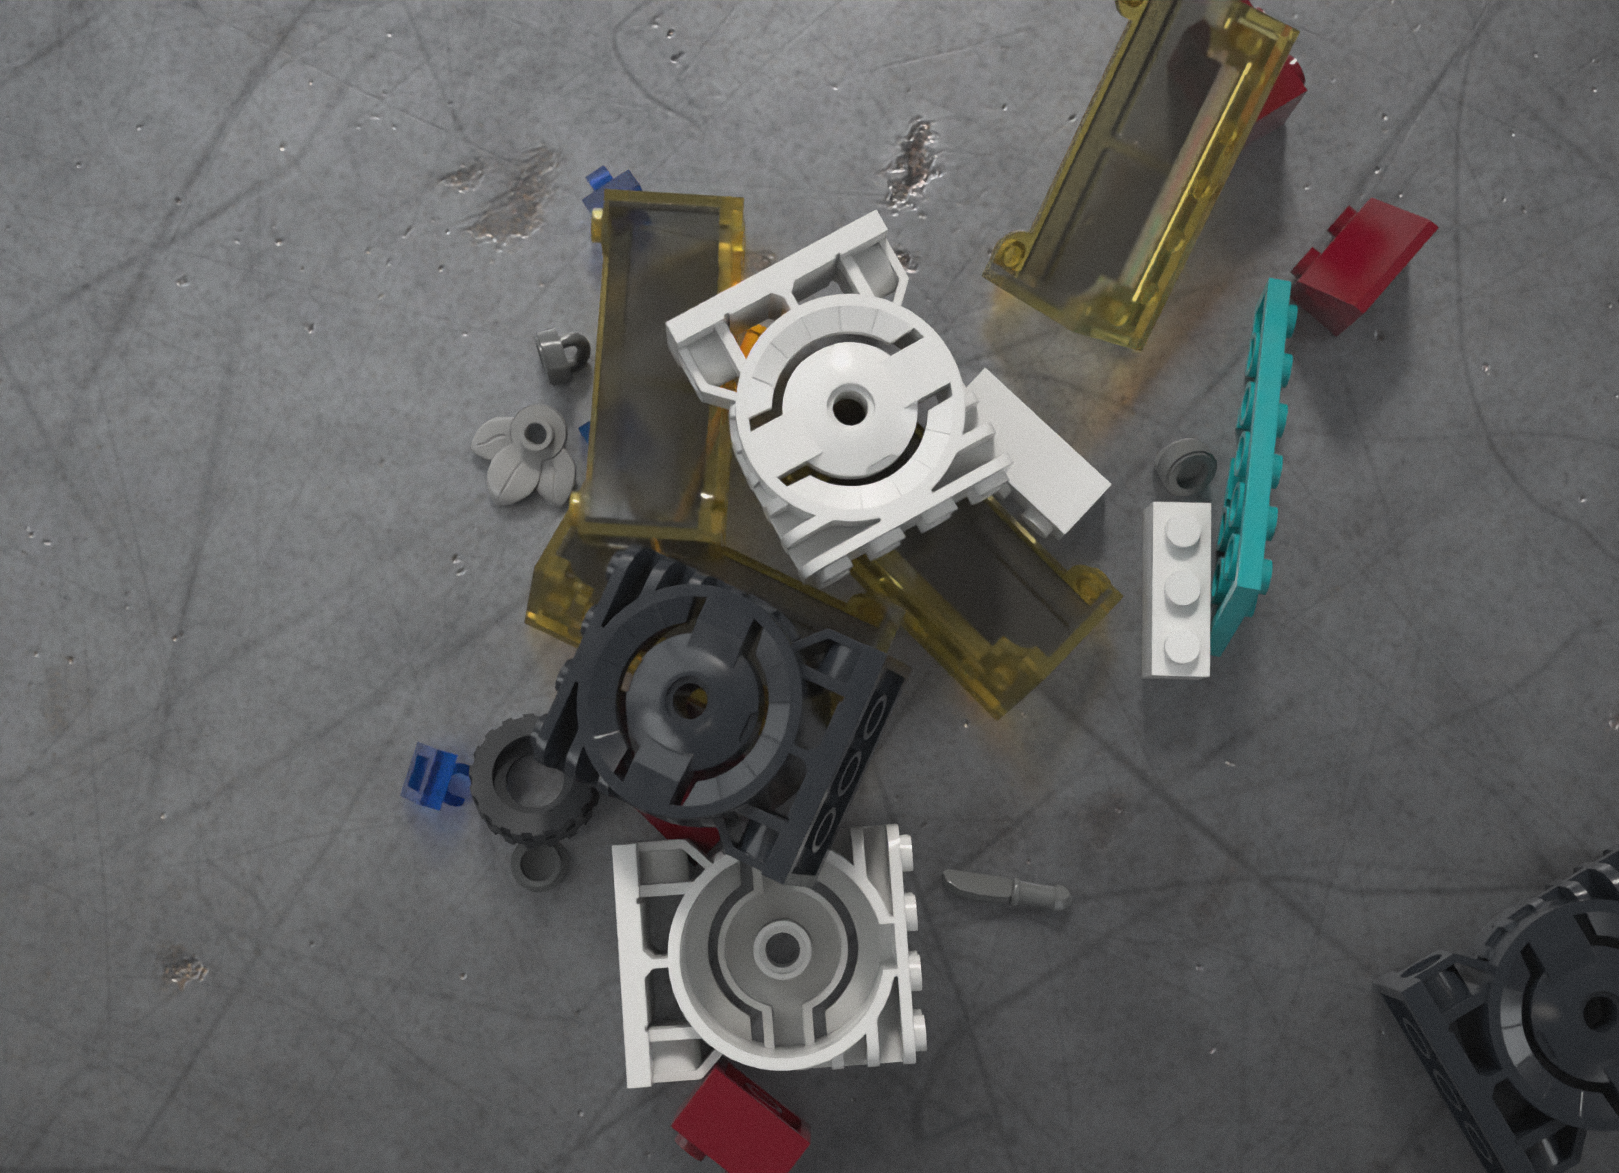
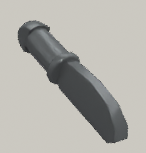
M952 869L944 871L942 875V883L945 888L958 896L978 901L1010 903L1014 907L1017 904L1052 909V912H1062L1068 909L1073 901L1069 890L1059 884L1055 886L1022 882L1019 878H1014L1012 881L1006 877Z

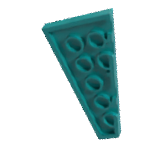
M1268 278L1255 306L1245 366V376L1255 378L1254 382L1249 381L1247 383L1242 404L1238 409L1235 429L1243 430L1238 443L1236 457L1231 458L1229 463L1216 541V550L1226 552L1225 558L1220 557L1218 559L1211 581L1210 604L1217 605L1216 614L1210 623L1211 656L1221 657L1244 617L1252 618L1258 594L1266 595L1271 582L1273 562L1270 559H1264L1266 541L1271 542L1275 533L1278 508L1269 506L1271 489L1277 488L1283 467V456L1274 454L1276 438H1281L1284 433L1288 415V405L1279 403L1281 388H1286L1288 385L1293 364V355L1284 353L1286 339H1291L1298 313L1297 305L1289 304L1291 281Z

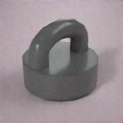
M554 327L538 332L534 337L549 385L552 384L553 387L572 381L571 371L583 367L590 358V343L585 336L577 332L558 335ZM571 346L576 347V354L566 358L564 349Z
M1186 438L1175 441L1163 448L1154 459V468L1170 493L1176 496H1189L1200 492L1213 480L1217 471V460L1204 442L1195 438Z

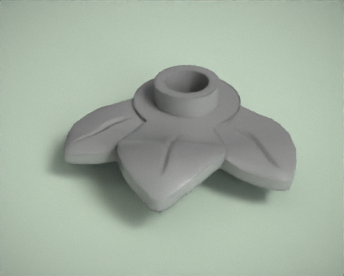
M545 404L530 405L520 410L514 418L494 417L488 420L475 433L470 449L476 455L491 460L487 473V487L491 499L496 506L516 503L530 495L534 489L549 504L556 508L562 507L569 499L576 480V464L564 447L568 436L566 422L563 416L553 407ZM533 423H539L544 426L547 436L543 443H536L530 438L529 428Z

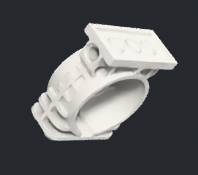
M877 209L665 323L668 348L678 366L683 368L700 401L729 410L732 447L743 474L760 502L769 524H772L779 536L785 553L789 554L798 570L803 585L815 581L819 590L849 574V569L854 567L851 560L866 553L869 560L873 561L900 546V541L906 538L903 532L917 525L920 532L924 533L952 517L951 513L958 509L955 504L956 502L967 497L971 505H975L1002 489V485L1010 481L1006 473L1014 465L1008 453L1003 454L994 436L997 432L991 422L986 423L977 408L979 401L973 391L968 392L962 382L957 364L944 341L922 318L901 306L909 277L886 239L888 229ZM831 281L837 282L843 294L824 296L798 305V302L830 286ZM895 292L892 302L883 299L885 296ZM767 319L775 320L759 337L748 357L745 358L734 337ZM854 334L871 337L887 345L894 344L901 349L890 356L886 352L867 344L842 342L816 351L802 361L792 373L783 396L782 415L751 431L749 420L772 409L774 389L782 371L789 361L808 345L830 336ZM734 379L738 386L737 392L719 387ZM936 395L938 405L927 412L925 432L918 449L912 458L891 476L862 486L829 484L811 475L789 486L780 481V479L806 465L826 476L847 480L866 478L883 471L901 456L911 440L917 422V405ZM843 399H853L863 407L865 419L853 426L844 425L835 418L832 410L833 405Z
M898 824L840 828L817 878L818 882L832 890L846 906L854 922L858 941L857 961L851 980L840 997L825 1009L827 1035L814 1039L812 1008L820 1004L833 992L844 973L848 957V941L844 924L833 905L820 893L809 887L782 885L761 875L762 871L752 867L754 889L741 897L724 919L718 938V960L724 979L731 990L743 1002L762 1011L764 1043L752 1040L750 1015L734 1005L723 993L714 977L709 959V935L716 913L726 898L741 886L740 861L727 855L724 849L710 858L689 838L625 842L612 845L627 1089L652 1087L653 1083L700 1080L723 1054L733 1061L762 1070L798 1071L832 1067V1070L844 1069V1066L865 1064L868 1067H878L880 1063L903 1062L904 1065L916 1064V1052L927 1051L924 1015H922L921 1009L912 1008L911 991H922L920 955H917V950L908 951L907 931H918L916 898L912 892L904 893L902 872L913 871L912 843L910 835H899ZM688 854L705 868L697 878L689 879ZM685 894L673 918L669 933L668 950L660 951L651 943L648 898L645 899V897ZM781 932L789 933L796 938L800 947V952L796 959L787 964H779L768 956L766 944L774 934ZM668 968L673 993L686 1019L653 1020L656 1014L653 969ZM701 1038L713 1047L703 1060L701 1059Z

